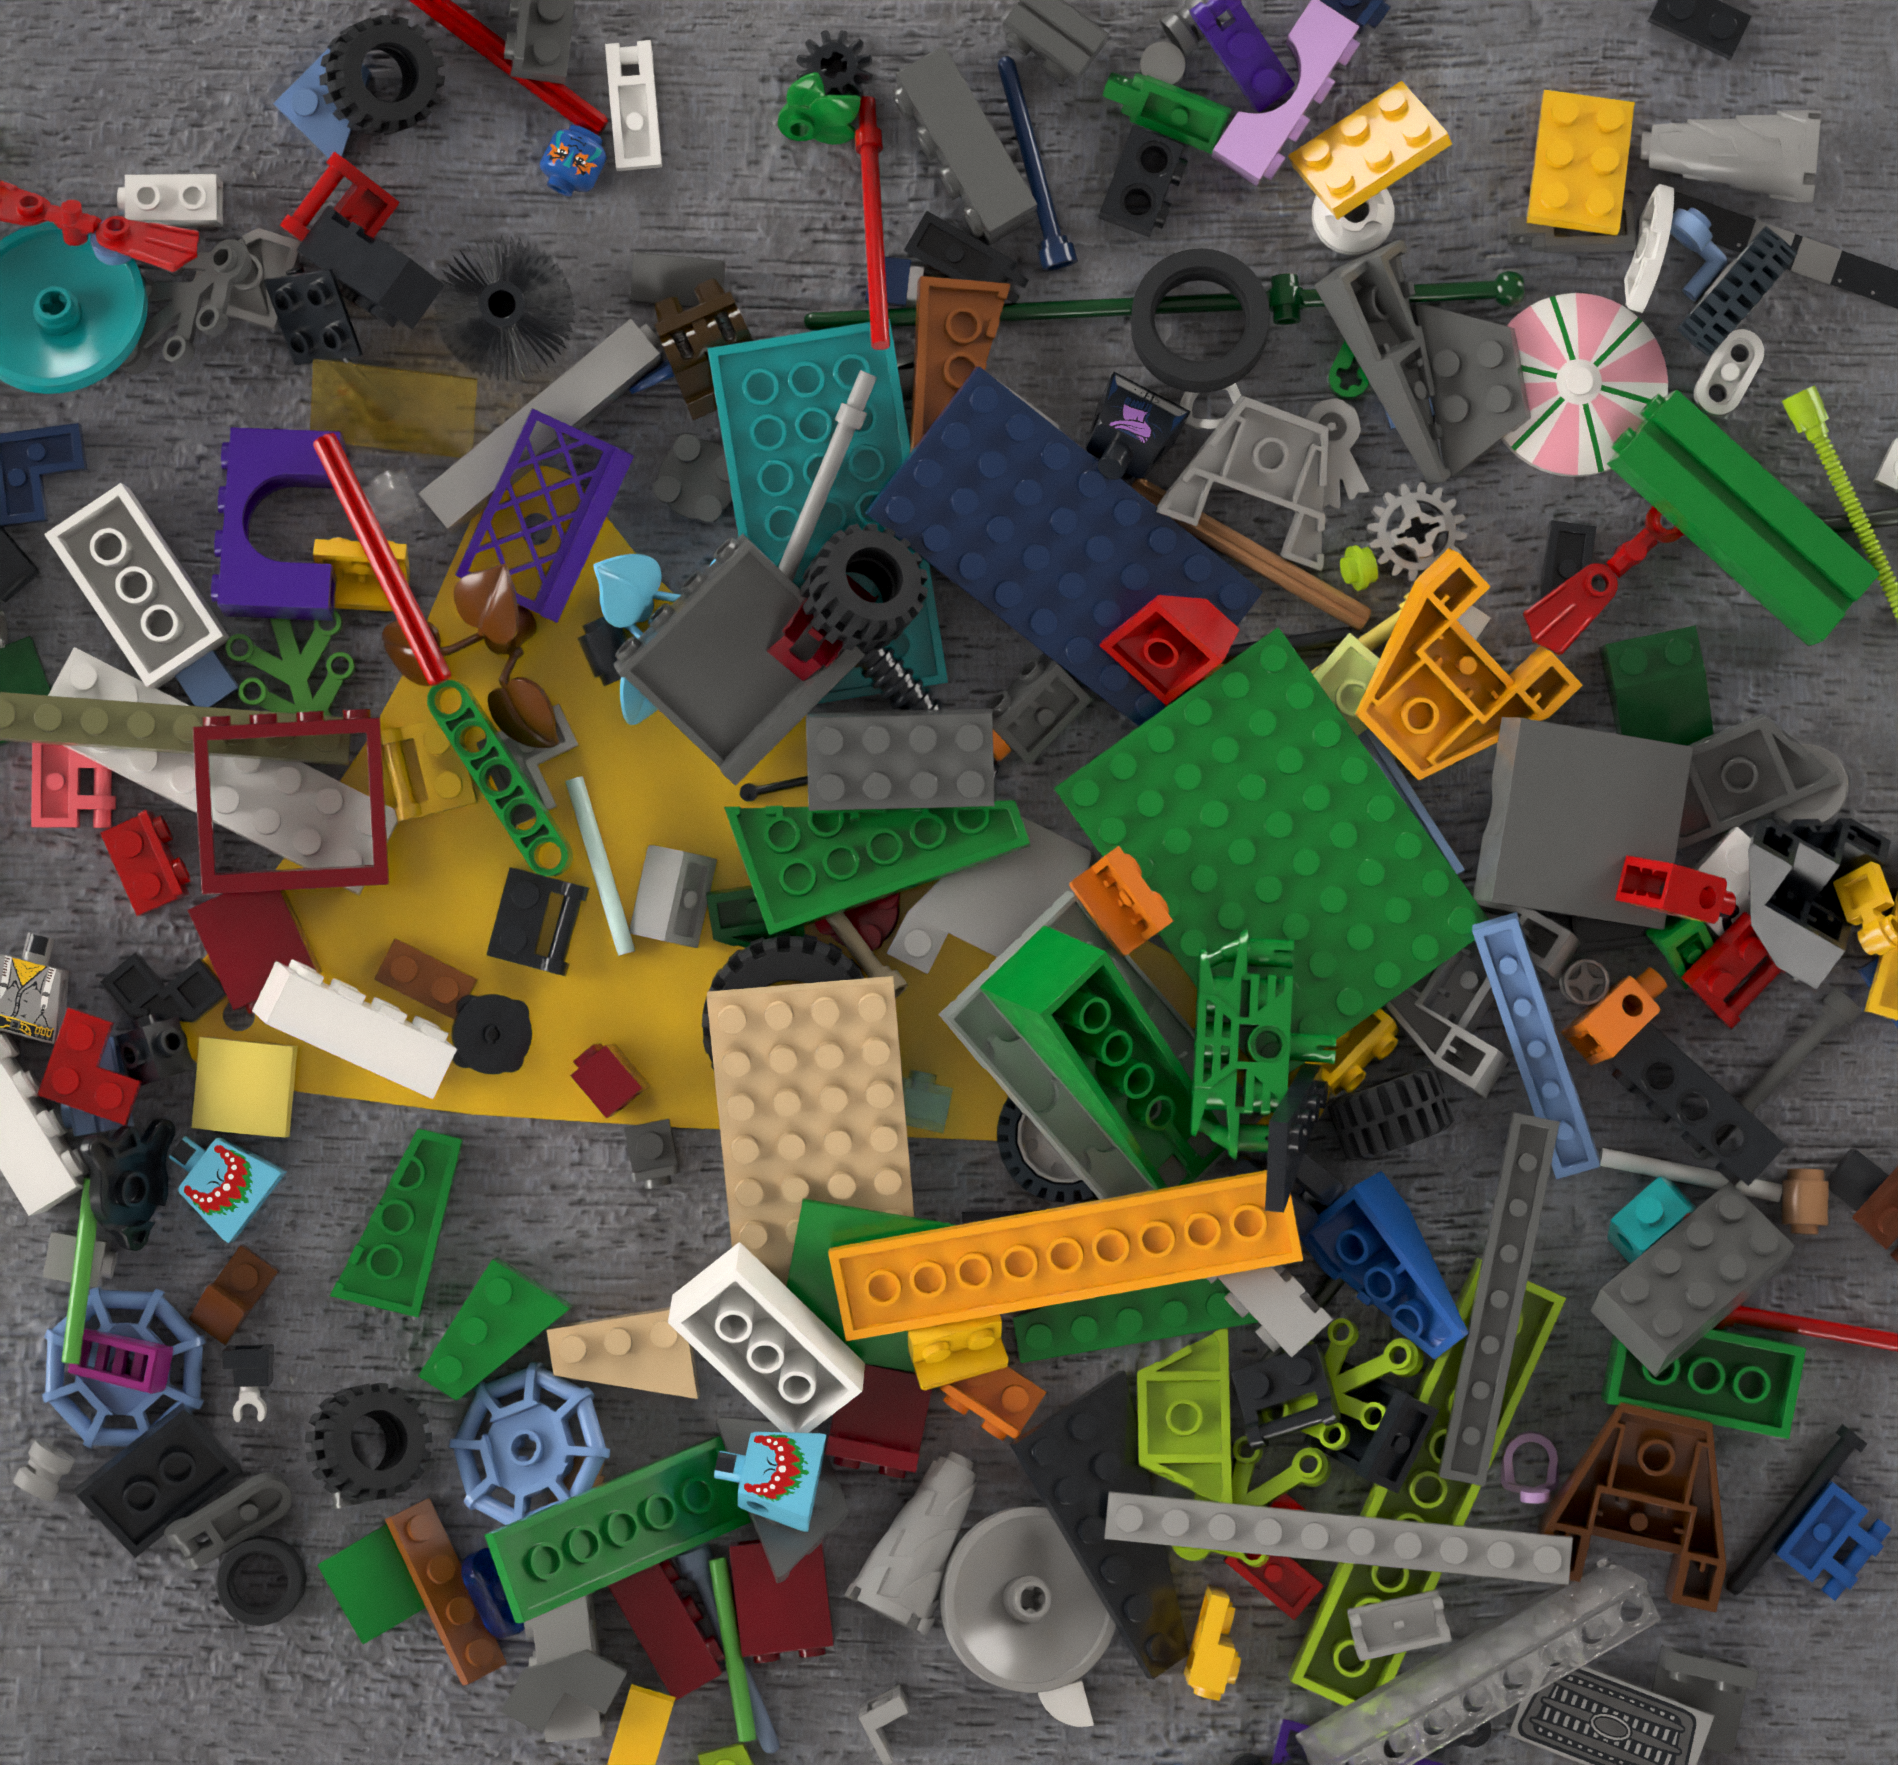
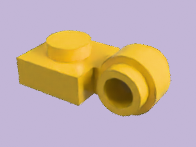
M1869 862L1834 881L1833 884L1847 922L1856 926L1862 923L1863 929L1859 930L1857 935L1864 951L1869 955L1876 953L1881 956L1897 948L1898 920L1892 914L1885 917L1881 913L1895 904L1880 865Z

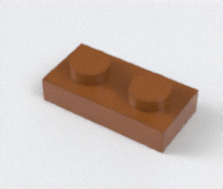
M394 939L374 980L452 1019H455L457 1015L456 1004L462 996L471 995L478 979L398 939Z

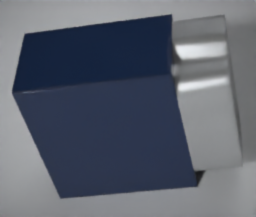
M885 257L888 306L916 307L917 281L920 276H924L925 263L911 262L910 259ZM868 279L865 297L866 304H869Z

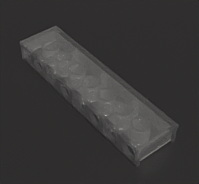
M1605 1557L1583 1570L1581 1583L1569 1580V1585L1558 1584L1301 1731L1295 1737L1302 1745L1310 1765H1345L1347 1761L1349 1765H1412L1661 1621L1647 1586L1649 1585L1647 1580ZM1626 1599L1644 1609L1641 1617L1636 1621L1627 1622L1621 1618V1606ZM1584 1628L1588 1638L1601 1640L1596 1644H1586L1581 1638L1582 1629ZM1545 1650L1550 1661L1563 1662L1555 1667L1546 1666L1542 1661L1543 1651ZM1504 1672H1506L1510 1683L1523 1685L1515 1690L1507 1689L1503 1685ZM1465 1694L1472 1706H1484V1708L1478 1712H1468L1463 1706ZM1426 1716L1433 1729L1445 1730L1438 1735L1427 1734L1423 1727ZM1386 1739L1394 1752L1405 1753L1398 1758L1386 1756L1384 1752Z

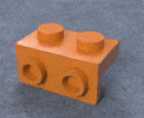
M1118 846L1073 879L1069 886L1121 957H1125L1172 923L1173 920L1168 914L1169 908L1166 901L1159 893L1151 891L1141 877L1142 871L1137 861L1131 855L1124 853L1120 846Z

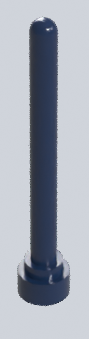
M1004 56L998 61V70L1031 193L1037 203V215L1044 238L1040 242L1042 250L1038 252L1043 271L1062 269L1078 262L1074 244L1068 242L1067 236L1062 235L1016 63L1013 58Z

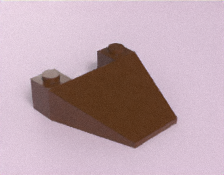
M1619 1403L1539 1520L1537 1533L1573 1538L1569 1580L1581 1583L1591 1535L1673 1553L1664 1590L1669 1601L1674 1604L1717 1612L1727 1567L1712 1422L1630 1403Z

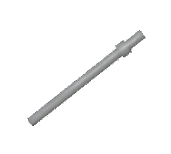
M860 370L847 403H841L835 417L838 425L778 567L791 581H793L853 434L856 429L861 430L867 413L863 410L877 377Z

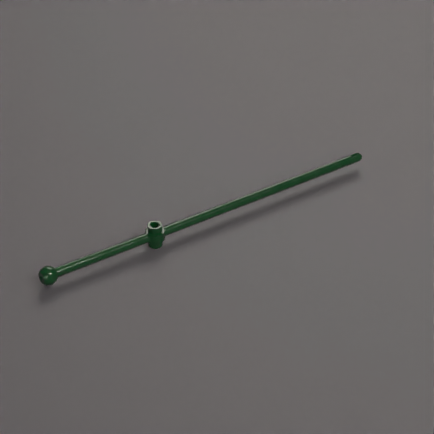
M1506 271L1499 274L1495 281L1413 284L1415 294L1409 297L1410 303L1496 299L1500 305L1512 307L1524 300V279L1517 272ZM1285 273L1272 276L1271 289L1265 291L1269 310L1273 312V323L1277 325L1299 323L1301 321L1300 310L1304 308L1326 307L1316 289H1303L1299 287L1298 275ZM1232 293L1165 296L1162 299L1155 315L1243 311ZM1134 297L1023 302L1016 304L1004 303L999 320L1000 322L1131 316ZM916 307L888 309V319H890L891 327L916 326ZM869 310L811 312L804 317L805 327L809 330H823L870 322Z

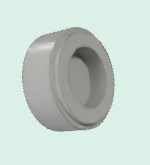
M1153 43L1145 49L1141 56L1139 64L1140 74L1149 75L1175 86L1180 82L1185 71L1184 55L1172 43Z

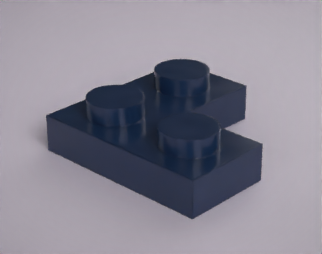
M74 423L0 433L1 527L48 521L42 476L88 470L81 424Z

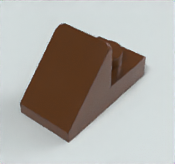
M240 1245L217 1279L207 1286L189 1320L226 1346L280 1270L245 1245Z

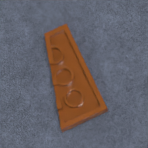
M920 276L918 279L910 453L976 366L984 370L986 369L988 355L1000 322L999 318L1011 284Z

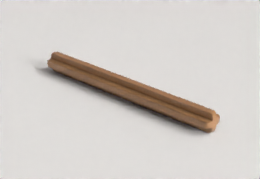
M1136 478L1131 486L1155 506L1167 493V491L1144 478ZM1201 513L1197 526L1171 518L1195 538L1355 630H1361L1371 615L1369 607L1207 514Z

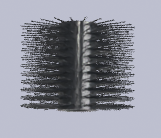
M501 235L500 263L498 245L493 237L497 266L496 272L490 248L484 238L494 280L478 244L477 247L492 283H490L473 253L472 255L489 285L461 250L460 252L465 261L481 282L452 255L459 267L473 281L447 263L452 272L460 279L444 271V275H446L451 283L446 282L444 284L445 287L442 288L444 290L439 292L442 296L435 298L440 299L436 301H441L437 303L443 304L432 305H445L434 307H459L435 309L466 310H436L451 311L437 313L439 314L438 316H446L439 318L446 319H439L436 322L445 323L442 325L447 327L440 329L441 331L438 332L444 333L452 330L450 331L452 332L451 334L442 337V339L447 340L454 336L453 338L455 339L452 340L454 342L447 346L449 350L459 342H463L451 352L453 353L452 355L457 357L456 359H458L459 363L463 362L472 351L473 354L467 360L468 364H471L475 357L478 365H481L485 373L487 371L490 379L494 368L498 381L502 359V374L508 382V354L511 374L516 381L513 346L519 371L525 379L516 341L531 374L532 371L517 335H519L536 366L538 367L520 333L548 367L545 359L528 337L555 362L552 353L537 338L560 354L558 347L548 339L564 347L565 344L559 336L572 330L568 323L574 320H566L573 319L570 318L572 316L568 315L576 314H567L575 312H553L574 310L541 309H573L555 308L572 307L569 305L575 304L562 303L569 301L561 300L572 299L571 297L573 296L556 294L568 290L570 287L569 285L562 288L558 286L568 282L566 278L555 283L556 281L553 278L561 274L562 270L559 269L551 275L552 273L550 272L558 264H553L551 255L548 258L546 257L537 268L536 265L542 259L541 255H538V257L537 255L533 256L535 260L533 264L532 256L527 246L524 248L520 237L517 248L511 237L508 254L505 241ZM511 301L516 304L515 310L510 316L505 318L494 316V310L499 303ZM477 365V367L475 368V370H477V368H478V370H479V372H480V374H481V376H482V373H481V371H480V369H479V367H478V365Z

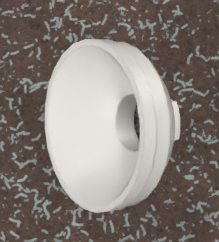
M1387 188L1365 201L1368 205L1369 213L1363 221L1358 223L1350 222L1344 216L1337 220L1316 195L1312 205L1311 219L1319 239L1328 248L1344 255H1361L1379 247L1386 240L1394 222V205Z

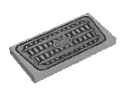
M1540 1648L1508 1735L1584 1765H1697L1715 1716L1710 1712Z

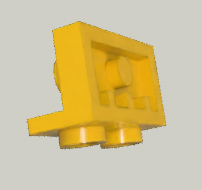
M1000 1314L908 1330V1352L920 1388L925 1391L1007 1367L1008 1356L1001 1339L1002 1320Z

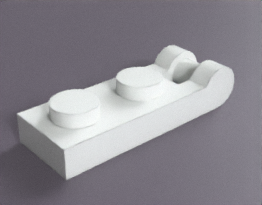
M651 40L637 41V46L620 47L619 43L605 44L616 170L662 167ZM639 64L640 75L622 76V65Z

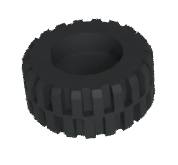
M783 933L769 939L759 938L752 941L750 946L745 949L737 950L729 957L728 962L723 968L718 970L712 980L709 991L768 987L771 984L787 980L816 983L864 979V976L853 959L847 958L842 953V949L834 944H825L818 941L817 937L804 934V937L790 936V933ZM706 996L702 1014L703 1044L706 1054L708 1053L712 1062L711 1067L714 1070Z

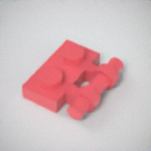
M32 743L31 827L80 828V810H93V828H111L112 810H116V796H112V770L63 745ZM81 769H94L93 795H80Z

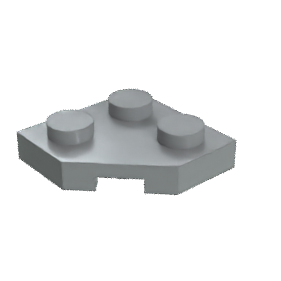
M257 228L243 235L242 239L238 240L247 248L252 266L248 276L243 281L232 285L226 315L277 331L279 321L264 280L286 276V271L297 267L301 254L296 249L301 242ZM196 271V275H195L194 280H195L203 271ZM213 289L203 297L201 307L210 305Z

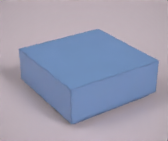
M214 650L175 675L193 704L198 707H214L239 690V685Z

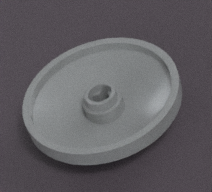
M1014 1507L986 1517L963 1536L946 1564L940 1589V1611L946 1636L953 1650L965 1666L975 1675L994 1686L1025 1693L1047 1692L1061 1688L1087 1673L1101 1658L1112 1639L1116 1628L1115 1623L1048 1509L1045 1507Z

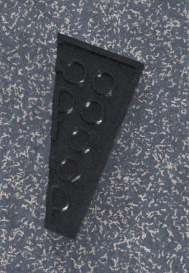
M1125 1370L1117 1371L1009 1445L1146 1678L1155 1679L1190 1653L1165 1545L1105 1539L1109 1491L1153 1495L1148 1470L1139 1466L1138 1426Z

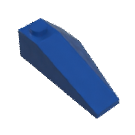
M1382 1170L1353 1186L1319 1214V1221L1306 1237L1299 1234L1304 1246L1326 1274L1334 1280L1341 1278L1358 1292L1356 1298L1367 1306L1375 1305L1391 1318L1392 1326L1434 1360L1469 1334L1409 1207Z

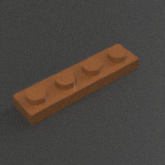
M430 1498L424 1499L386 1518L387 1526L462 1686L470 1684L506 1665L507 1662Z

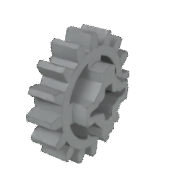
M1420 482L1417 485L1415 493H1410L1407 485L1402 484L1399 486L1400 497L1397 499L1389 492L1383 495V500L1387 505L1386 509L1374 506L1371 513L1379 519V522L1368 524L1366 527V531L1377 534V539L1369 543L1368 547L1371 550H1381L1382 555L1377 560L1378 566L1384 565L1388 561L1393 565L1390 576L1395 578L1401 570L1407 571L1408 582L1413 583L1418 572H1424L1448 548L1462 554L1454 544L1455 542L1467 539L1466 533L1456 531V526L1465 520V516H1453L1450 510L1454 508L1457 501L1451 499L1443 503L1440 500L1442 488L1438 487L1430 495L1426 494L1425 482ZM1419 503L1431 506L1440 516L1432 517L1422 512ZM1399 507L1402 519L1397 529L1386 532L1391 514ZM1411 521H1415L1418 527H1436L1421 538L1422 544H1418L1415 537L1397 538L1402 536L1411 527ZM1446 533L1444 547L1434 558L1432 543L1436 536ZM1400 547L1410 552L1416 562L1402 559L1392 549Z

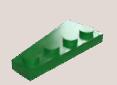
M422 1128L417 1129L384 1195L377 1204L358 1244H356L346 1267L329 1296L417 1318L420 1317L463 1145V1138Z

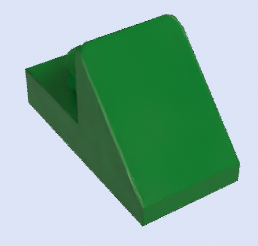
M1668 914L1664 930L1649 928L1646 934L1666 957L1674 977L1686 990L1689 986L1681 977L1714 943L1704 922Z

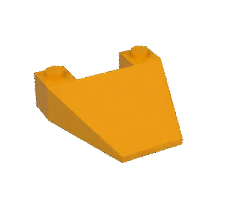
M1448 548L1415 580L1355 713L1417 780H1421L1497 743L1502 717L1543 721L1556 712L1583 686L1551 651L1542 646H1539L1510 675L1499 666L1457 621L1491 586L1460 553L1451 548Z

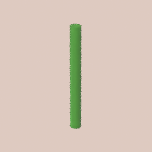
M84 1178L61 1359V1362L69 1364H80L97 1220L90 1206V1178Z
M717 1557L708 1561L738 1740L739 1742H748L757 1739L744 1658L741 1652L727 1557Z

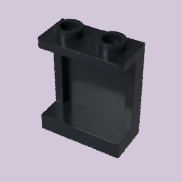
M1343 1362L1339 1374L1357 1366ZM1378 1378L1345 1393V1395L1367 1404L1377 1402L1387 1407L1383 1417L1380 1409L1373 1410L1369 1416L1372 1425L1380 1422L1376 1432L1364 1427L1360 1420L1340 1412V1423L1347 1426L1350 1431V1441L1345 1448L1332 1450L1325 1447L1320 1439L1308 1434L1304 1439V1443L1314 1449L1321 1450L1323 1453L1350 1467L1364 1479L1398 1494L1439 1410L1387 1381ZM1338 1427L1333 1428L1328 1436L1331 1444L1336 1443L1341 1437V1431Z

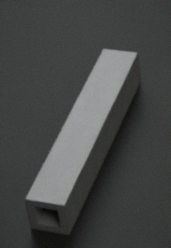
M632 319L628 320L418 494L445 527L454 534L486 508L531 408L574 428L582 429L628 391L638 380L663 362L660 353L657 351L662 346L661 341L646 323L638 328ZM537 421L529 437L535 456L560 447L554 428ZM561 432L565 442L571 438V436ZM526 446L518 462L530 458ZM533 464L514 470L510 479L511 485H514L534 468Z

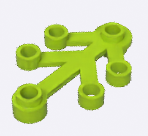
M1344 1318L1336 1319L1328 1327L1327 1334L1331 1342L1324 1358L1339 1410L1345 1415L1360 1420L1364 1427L1376 1432L1380 1422L1372 1425L1369 1416L1373 1410L1380 1409L1383 1417L1387 1407L1377 1402L1367 1404L1347 1396L1345 1393L1391 1372L1400 1377L1414 1376L1423 1366V1351L1412 1341L1398 1338L1386 1346L1383 1355L1339 1374L1349 1348L1358 1340L1359 1331L1353 1322ZM1347 1325L1349 1335L1345 1340L1339 1341L1337 1331L1340 1327ZM1310 1340L1307 1346L1314 1344V1342ZM1404 1348L1407 1357L1403 1363L1396 1364L1394 1355L1397 1350ZM1317 1395L1284 1405L1282 1417L1317 1406ZM1272 1410L1262 1413L1264 1423L1274 1420ZM1340 1422L1330 1426H1325L1324 1423L1300 1430L1320 1439L1325 1447L1332 1450H1341L1350 1441L1349 1429ZM1338 1427L1341 1431V1437L1336 1443L1331 1444L1328 1438L1329 1432L1333 1428Z
M1242 1436L1233 1445V1454L1237 1460L1232 1476V1503L1265 1506L1301 1483L1310 1487L1322 1485L1331 1474L1330 1460L1317 1448H1304L1294 1456L1290 1468L1248 1493L1255 1464L1262 1458L1263 1448L1255 1450L1254 1455L1250 1458H1242L1240 1454L1241 1448L1249 1443L1247 1436ZM1307 1458H1315L1317 1460V1468L1312 1473L1303 1472L1302 1464ZM1195 1493L1194 1500L1211 1501ZM1172 1546L1177 1555L1188 1561L1203 1560L1212 1552L1242 1559L1251 1567H1261L1269 1559V1555L1263 1554L1257 1560H1249L1247 1553Z

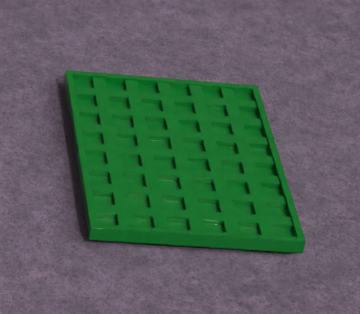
M1279 627L1053 788L1101 856L1104 857L1120 846L1124 853L1131 855L1137 861L1142 871L1141 877L1151 891H1156L1166 901L1169 908L1168 914L1173 922L1157 934L1196 988L1201 948L1205 947L1207 954L1216 951L1221 945L1238 939L1240 932L1247 928L1249 938L1294 939V951L1292 953L1274 952L1278 955H1294L1292 969L1247 966V973L1260 974V978H1265L1267 975H1276V979H1282L1285 975L1293 976L1291 1033L1336 1034L1337 1040L1475 940L1472 925L1489 920ZM1234 961L1229 963L1223 962L1210 968L1211 974L1232 976ZM1241 982L1240 1017H1247L1248 983ZM1239 1027L1238 1046L1249 1062H1251L1246 1054L1245 1044L1247 1037L1255 1028ZM1262 1033L1255 1040V1049L1264 1058H1274L1279 1053L1280 1043L1273 1034ZM1316 1047L1317 1050H1323L1324 1048H1326V1047ZM1289 1061V1073L1305 1062Z

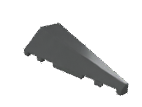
M1399 240L1338 267L1316 283L1314 287L1429 485L1447 480L1451 476L1450 468H1444L1441 462L1437 439L1443 437L1441 424H1434L1429 398L1435 395L1422 326H1416L1412 317L1409 297L1415 294L1413 281H1405L1400 257L1407 253L1404 240Z

